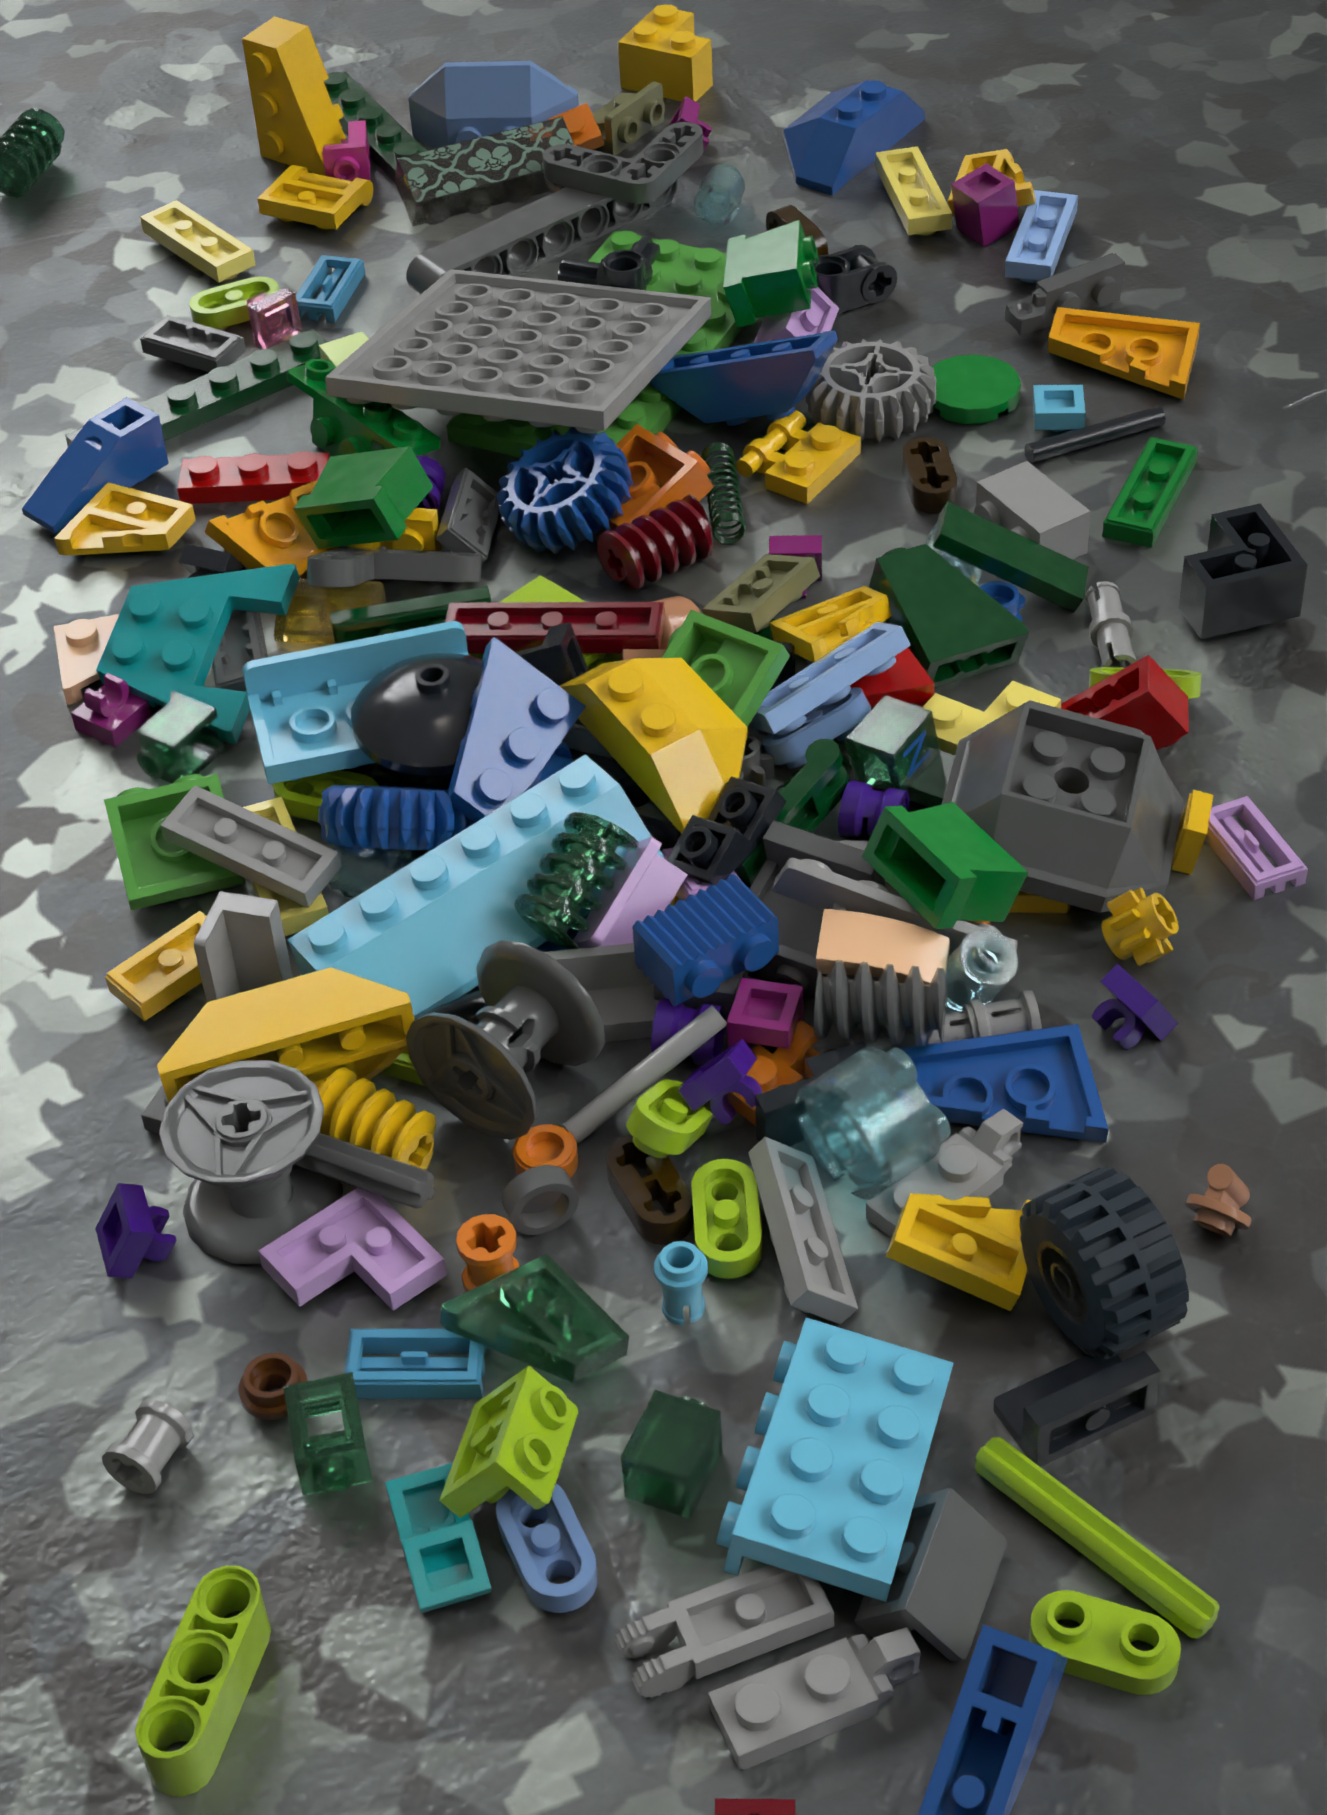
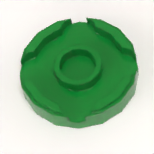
M976 354L958 355L941 360L932 366L934 368V376L936 377V403L933 407L940 410V417L950 422L962 424L989 423L997 420L998 413L1006 409L1009 414L1016 408L1019 402L1021 382L1018 372L1008 363L999 359Z

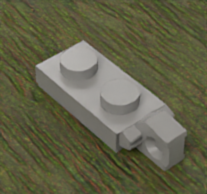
M1002 1109L985 1120L977 1132L968 1126L962 1129L959 1134H953L867 1202L866 1219L892 1238L901 1210L910 1193L941 1195L952 1200L961 1199L964 1196L987 1198L1003 1185L1004 1174L1012 1166L1011 1161L1013 1158L1011 1155L1022 1146L1020 1134L1023 1122L1005 1109Z
M907 1627L874 1637L870 1642H868L864 1634L851 1636L848 1640L845 1637L708 1692L709 1708L738 1769L745 1770L879 1715V1705L894 1697L892 1686L920 1675L921 1652Z

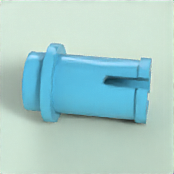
M676 1241L668 1244L654 1261V1276L658 1283L662 1285V1312L667 1320L678 1325H684V1306H689L691 1323L699 1320L705 1311L702 1283L708 1274V1262L705 1255L689 1242Z

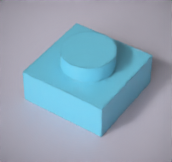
M1033 385L1032 402L1035 430L1064 432L1085 427L1086 412L1083 385Z

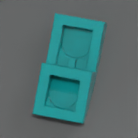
M453 1462L385 1482L420 1613L492 1592L469 1513L459 1518L439 1501Z

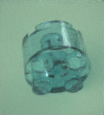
M874 1047L862 1048L802 1087L796 1096V1103L805 1100L807 1112L798 1117V1121L811 1152L822 1168L835 1181L844 1175L853 1181L858 1187L849 1193L863 1200L876 1198L937 1156L941 1142L947 1139L951 1132L945 1115L935 1105L930 1104L926 1094L916 1081L917 1070L913 1061L899 1048H892L888 1052Z

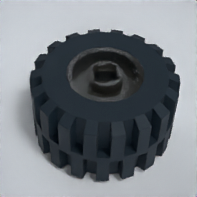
M1099 1167L1025 1203L1022 1208L1023 1215L1020 1216L1019 1226L1023 1255L1030 1278L1038 1296L1054 1322L1084 1353L1091 1357L1096 1356L1099 1360H1107L1181 1323L1180 1320L1185 1318L1188 1311L1186 1302L1189 1301V1289L1178 1246L1157 1207L1141 1187L1137 1186L1129 1176L1122 1171L1118 1173L1113 1167Z

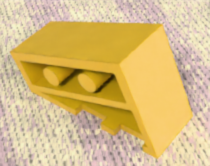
M274 16L242 38L260 153L262 157L288 165L306 167L310 172L326 176L322 154L323 146L341 144V139H346L339 119L344 115L339 104H332L324 81L329 77L309 26Z

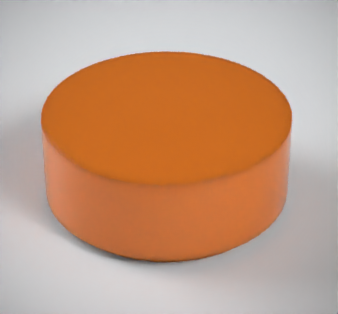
M552 1124L531 1127L528 1134L518 1137L513 1146L517 1175L533 1167L554 1165L564 1169L571 1178L578 1168L579 1160L576 1140L563 1127Z

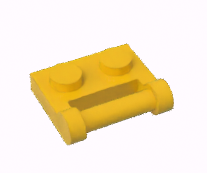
M291 165L257 200L260 214L277 217L282 221H297L316 225L320 229L336 230L359 205L368 206L370 204L374 191L371 180L355 178L353 181L309 173L306 167Z

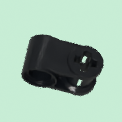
M863 244L855 245L833 254L818 256L819 263L814 265L818 288L839 307L837 316L846 311L885 300L892 294L898 279L895 269L888 263L877 261L874 252Z

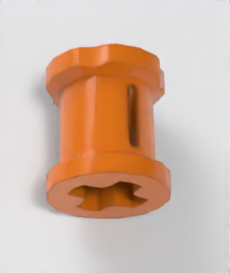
M482 1214L470 1218L462 1224L456 1237L457 1250L460 1257L466 1262L461 1276L465 1292L475 1300H485L490 1303L506 1300L517 1291V1286L522 1276L519 1263L512 1256L517 1244V1236L513 1224L506 1218L496 1214Z

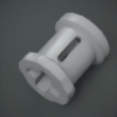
M145 1399L135 1411L137 1421L121 1443L112 1444L102 1455V1463L106 1471L117 1482L133 1492L144 1495L152 1494L161 1483L160 1471L175 1450L184 1449L194 1437L190 1422L181 1412L173 1406L156 1399Z

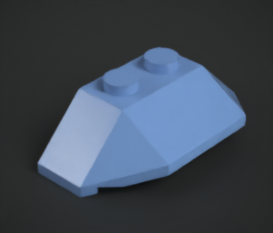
M532 61L445 62L408 96L413 137L436 150L442 147L446 148L445 152L441 153H447L451 155L450 157H455L458 152L468 149L471 142L477 138L480 139L475 142L474 147L459 157H477L476 152L481 148L488 150L491 153V157H493L492 152L498 146H504L509 149L502 157L508 155V153H511L512 156H522V153L526 150L514 143H495L490 139L481 137L490 136L496 140L508 139L507 136L513 133L504 135L501 132L517 129V134L515 135L517 137L519 134L523 135V133L529 131L532 128L529 125L541 122L543 123L542 129H546L545 127L550 128L549 118L579 106L578 91L569 85L566 86L554 75ZM521 127H528V130H527V131H521L520 128H521ZM523 136L515 139L509 138L511 140L518 142L521 145L526 144L523 139ZM458 143L461 144V148L455 154L450 153L454 150L446 147Z

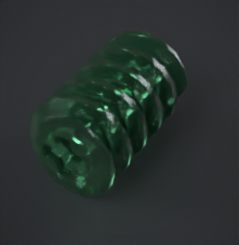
M35 108L23 111L0 137L1 193L16 198L25 196L53 161L61 154V143L64 140L65 130L52 114Z
M573 812L568 814L564 820L563 826L566 833L556 834L552 840L551 846L554 853L544 854L540 859L539 867L542 873L533 874L528 879L526 886L530 894L519 895L514 904L518 915L530 928L546 940L568 949H578L576 942L567 934L569 928L581 932H588L590 929V924L579 913L581 908L600 912L603 904L591 892L593 888L612 892L615 887V883L603 872L605 868L624 871L627 867L625 860L616 852L617 848L636 851L639 846V842L630 833L615 823L596 815Z

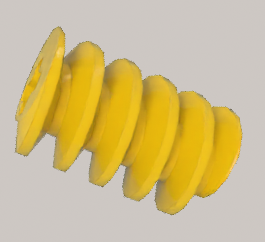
M345 1067L335 1070L326 1080L315 1083L324 1106L320 1133L424 1170L428 1169L434 1148L433 1136L436 1127L434 1114L426 1110L416 1113L413 1103L405 1099L396 1102L394 1093L384 1088L376 1091L375 1084L365 1078L356 1080L355 1073Z

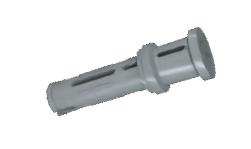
M1024 990L1020 992L1019 998L983 1004L980 999L969 1000L968 1004H963V1011L946 1014L943 1042L1042 1029L1038 1004L1033 991ZM883 1026L875 1043H867L862 1028L856 1029L852 1039L848 1041L849 1045L860 1041L865 1042L868 1047V1066L891 1062L892 1049L917 1046L912 1028L908 1029L902 1044L893 1045L886 1026ZM934 1030L928 1044L941 1043L938 1030Z

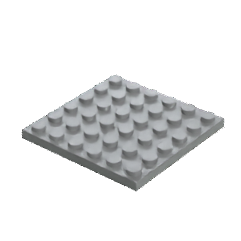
M450 269L325 377L327 396L347 398V401L353 404H366L372 401L389 403L393 408L399 410L420 407L436 409L439 414L447 416L468 413L482 415L488 421L515 419L529 421V424L535 427L563 425L576 427V430L582 433L605 431L711 317V297Z

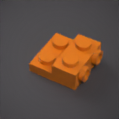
M636 424L616 444L617 448L622 450L628 460L627 465L631 472L633 484L628 490L631 499L627 503L621 504L623 515L611 518L608 521L609 528L615 530L616 527L623 523L631 524L635 518L641 515L648 516L651 511L659 507L666 508V505L672 501L683 500L688 494H691L700 502L714 488L707 477L711 472L709 466L696 452L689 450L687 453L679 450L676 444L663 432L659 431L655 435Z

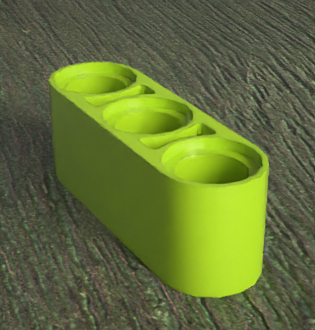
M226 1565L213 1569L202 1577L192 1594L137 1720L135 1729L136 1739L149 1778L158 1791L168 1796L184 1797L196 1793L206 1786L214 1775L270 1639L271 1627L258 1579L250 1570L241 1566ZM242 1611L236 1616L230 1618H223L228 1613ZM216 1675L210 1681L201 1684L194 1683L201 1677ZM189 1741L181 1749L172 1752L164 1751L173 1743Z

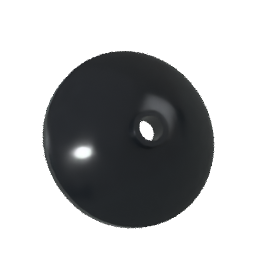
M433 653L402 660L380 672L364 686L352 707L351 722L353 734L360 749L376 763L397 772L420 776L453 774L460 744L466 735L472 712L470 706L474 690L479 685L483 670L482 660L463 654Z

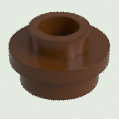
M276 1352L266 1353L253 1359L245 1368L239 1383V1396L244 1409L252 1416L263 1420H277L293 1414L304 1404L309 1392V1384L304 1369L291 1357ZM275 1388H281V1389H279V1390H277V1391H274V1392H268V1391H270V1390H272V1389H275Z

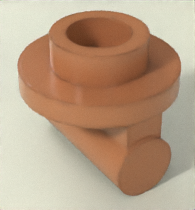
M1214 1165L1207 1174L1209 1186L1205 1196L1189 1194L1185 1205L1196 1212L1193 1220L1196 1225L1213 1233L1231 1237L1234 1228L1248 1230L1252 1218L1239 1210L1240 1207L1249 1201L1250 1191L1228 1165Z

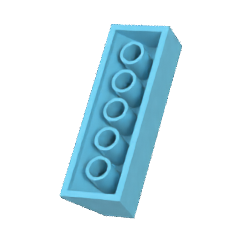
M585 754L288 939L301 975L332 967L408 993L413 1014L417 1016L458 999L478 986L476 967L485 947L502 940L521 942L537 948L588 915L631 844L652 836L620 784ZM659 849L657 854L664 858L662 852Z

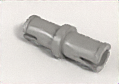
M1101 581L1096 583L1100 594L1099 600H1097L1095 589L1092 586L1088 588L1085 594L1092 619L1089 625L1090 639L1099 649L1102 667H1123V661H1125L1127 667L1137 661L1130 640L1133 636L1132 622L1129 616L1123 612L1118 586L1113 582Z

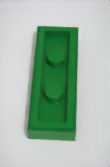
M1153 437L1149 438L1103 522L1102 537L1152 548L1197 462L1198 447Z

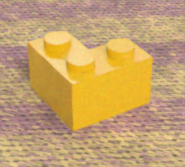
M657 5L618 41L621 88L639 92L655 81L662 84L664 98L683 101L686 96L696 102L713 86L711 39L695 36L694 13L678 10L673 5Z

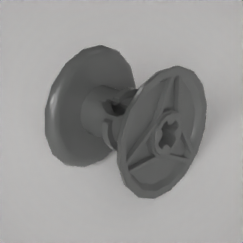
M501 940L485 947L476 967L479 991L487 1007L480 1009L475 1014L480 1022L475 1025L456 1015L429 1013L411 1023L406 1035L409 1058L420 1080L444 1108L464 1124L488 1136L512 1140L527 1135L537 1117L535 1093L525 1073L532 1071L541 1057L555 1064L579 1066L595 1060L605 1044L603 1020L592 997L570 971L548 954L525 943Z
M271 1060L236 1061L212 1068L182 1086L164 1110L159 1135L165 1155L184 1175L194 1178V1181L188 1187L183 1208V1217L188 1234L208 1255L233 1264H261L258 1250L342 1198L343 1188L340 1181L294 1165L304 1157L318 1138L324 1114V1106L317 1086L298 1069Z

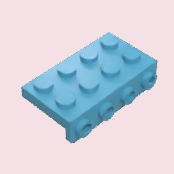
M457 621L445 622L247 662L243 666L242 672L267 783L273 784L288 780H298L307 776L376 763L360 749L353 734L351 712L356 697L376 675L402 660L433 653H455L469 656L463 625Z
M806 1317L797 1344L784 1341L773 1376L774 1382L783 1384L779 1396L766 1392L754 1432L755 1434L765 1436L762 1447L758 1449L748 1446L736 1482V1488L746 1491L743 1503L740 1505L729 1501L721 1522L716 1544L729 1548L724 1572L738 1576L744 1557L886 1602L954 1362Z

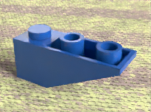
M126 397L90 418L22 507L23 515L51 532L56 533L63 529L108 482L130 488L169 464L159 414Z

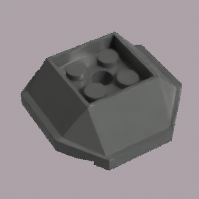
M1029 700L959 740L942 804L954 802L1029 872L1020 891L1102 913L1110 911L1107 902L1129 890L1134 891L1141 887L1146 897L1153 893H1159L1164 896L1168 885L1184 800L1164 769L1151 736L1144 735L1142 730Z

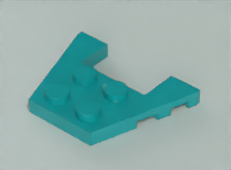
M284 564L131 586L96 669L101 682L105 684L104 675L107 673L119 677L127 682L129 693L148 700L150 706L156 708L160 705L179 714L181 721L196 728L202 725L215 731L219 739L230 744H237L250 711L247 692L205 687L203 685L233 610L286 616L300 580L296 565Z

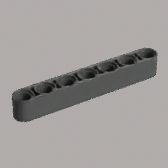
M678 180L659 198L645 204L628 203L565 187L420 253L409 264L406 273L407 283L414 291L421 295L450 269L519 276L664 208L675 197L678 189Z

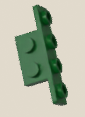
M312 359L307 361L305 365L287 370V381L313 398V420L310 425L312 443L326 453L329 452L330 456L410 446L415 455L440 449L441 438L425 428L419 421L412 419L399 409L393 408L389 403L372 401L366 404H353L348 402L347 398L327 396L325 377L336 368L332 362L325 359Z

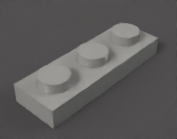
M196 785L193 786L160 825L164 840L309 908L342 867L339 852Z
M764 1137L748 1153L757 1182L758 1193L761 1197L770 1229V1239L776 1251L784 1280V1290L789 1299L790 1306L802 1312L811 1313L842 1324L858 1310V1306L814 1158L804 1152Z

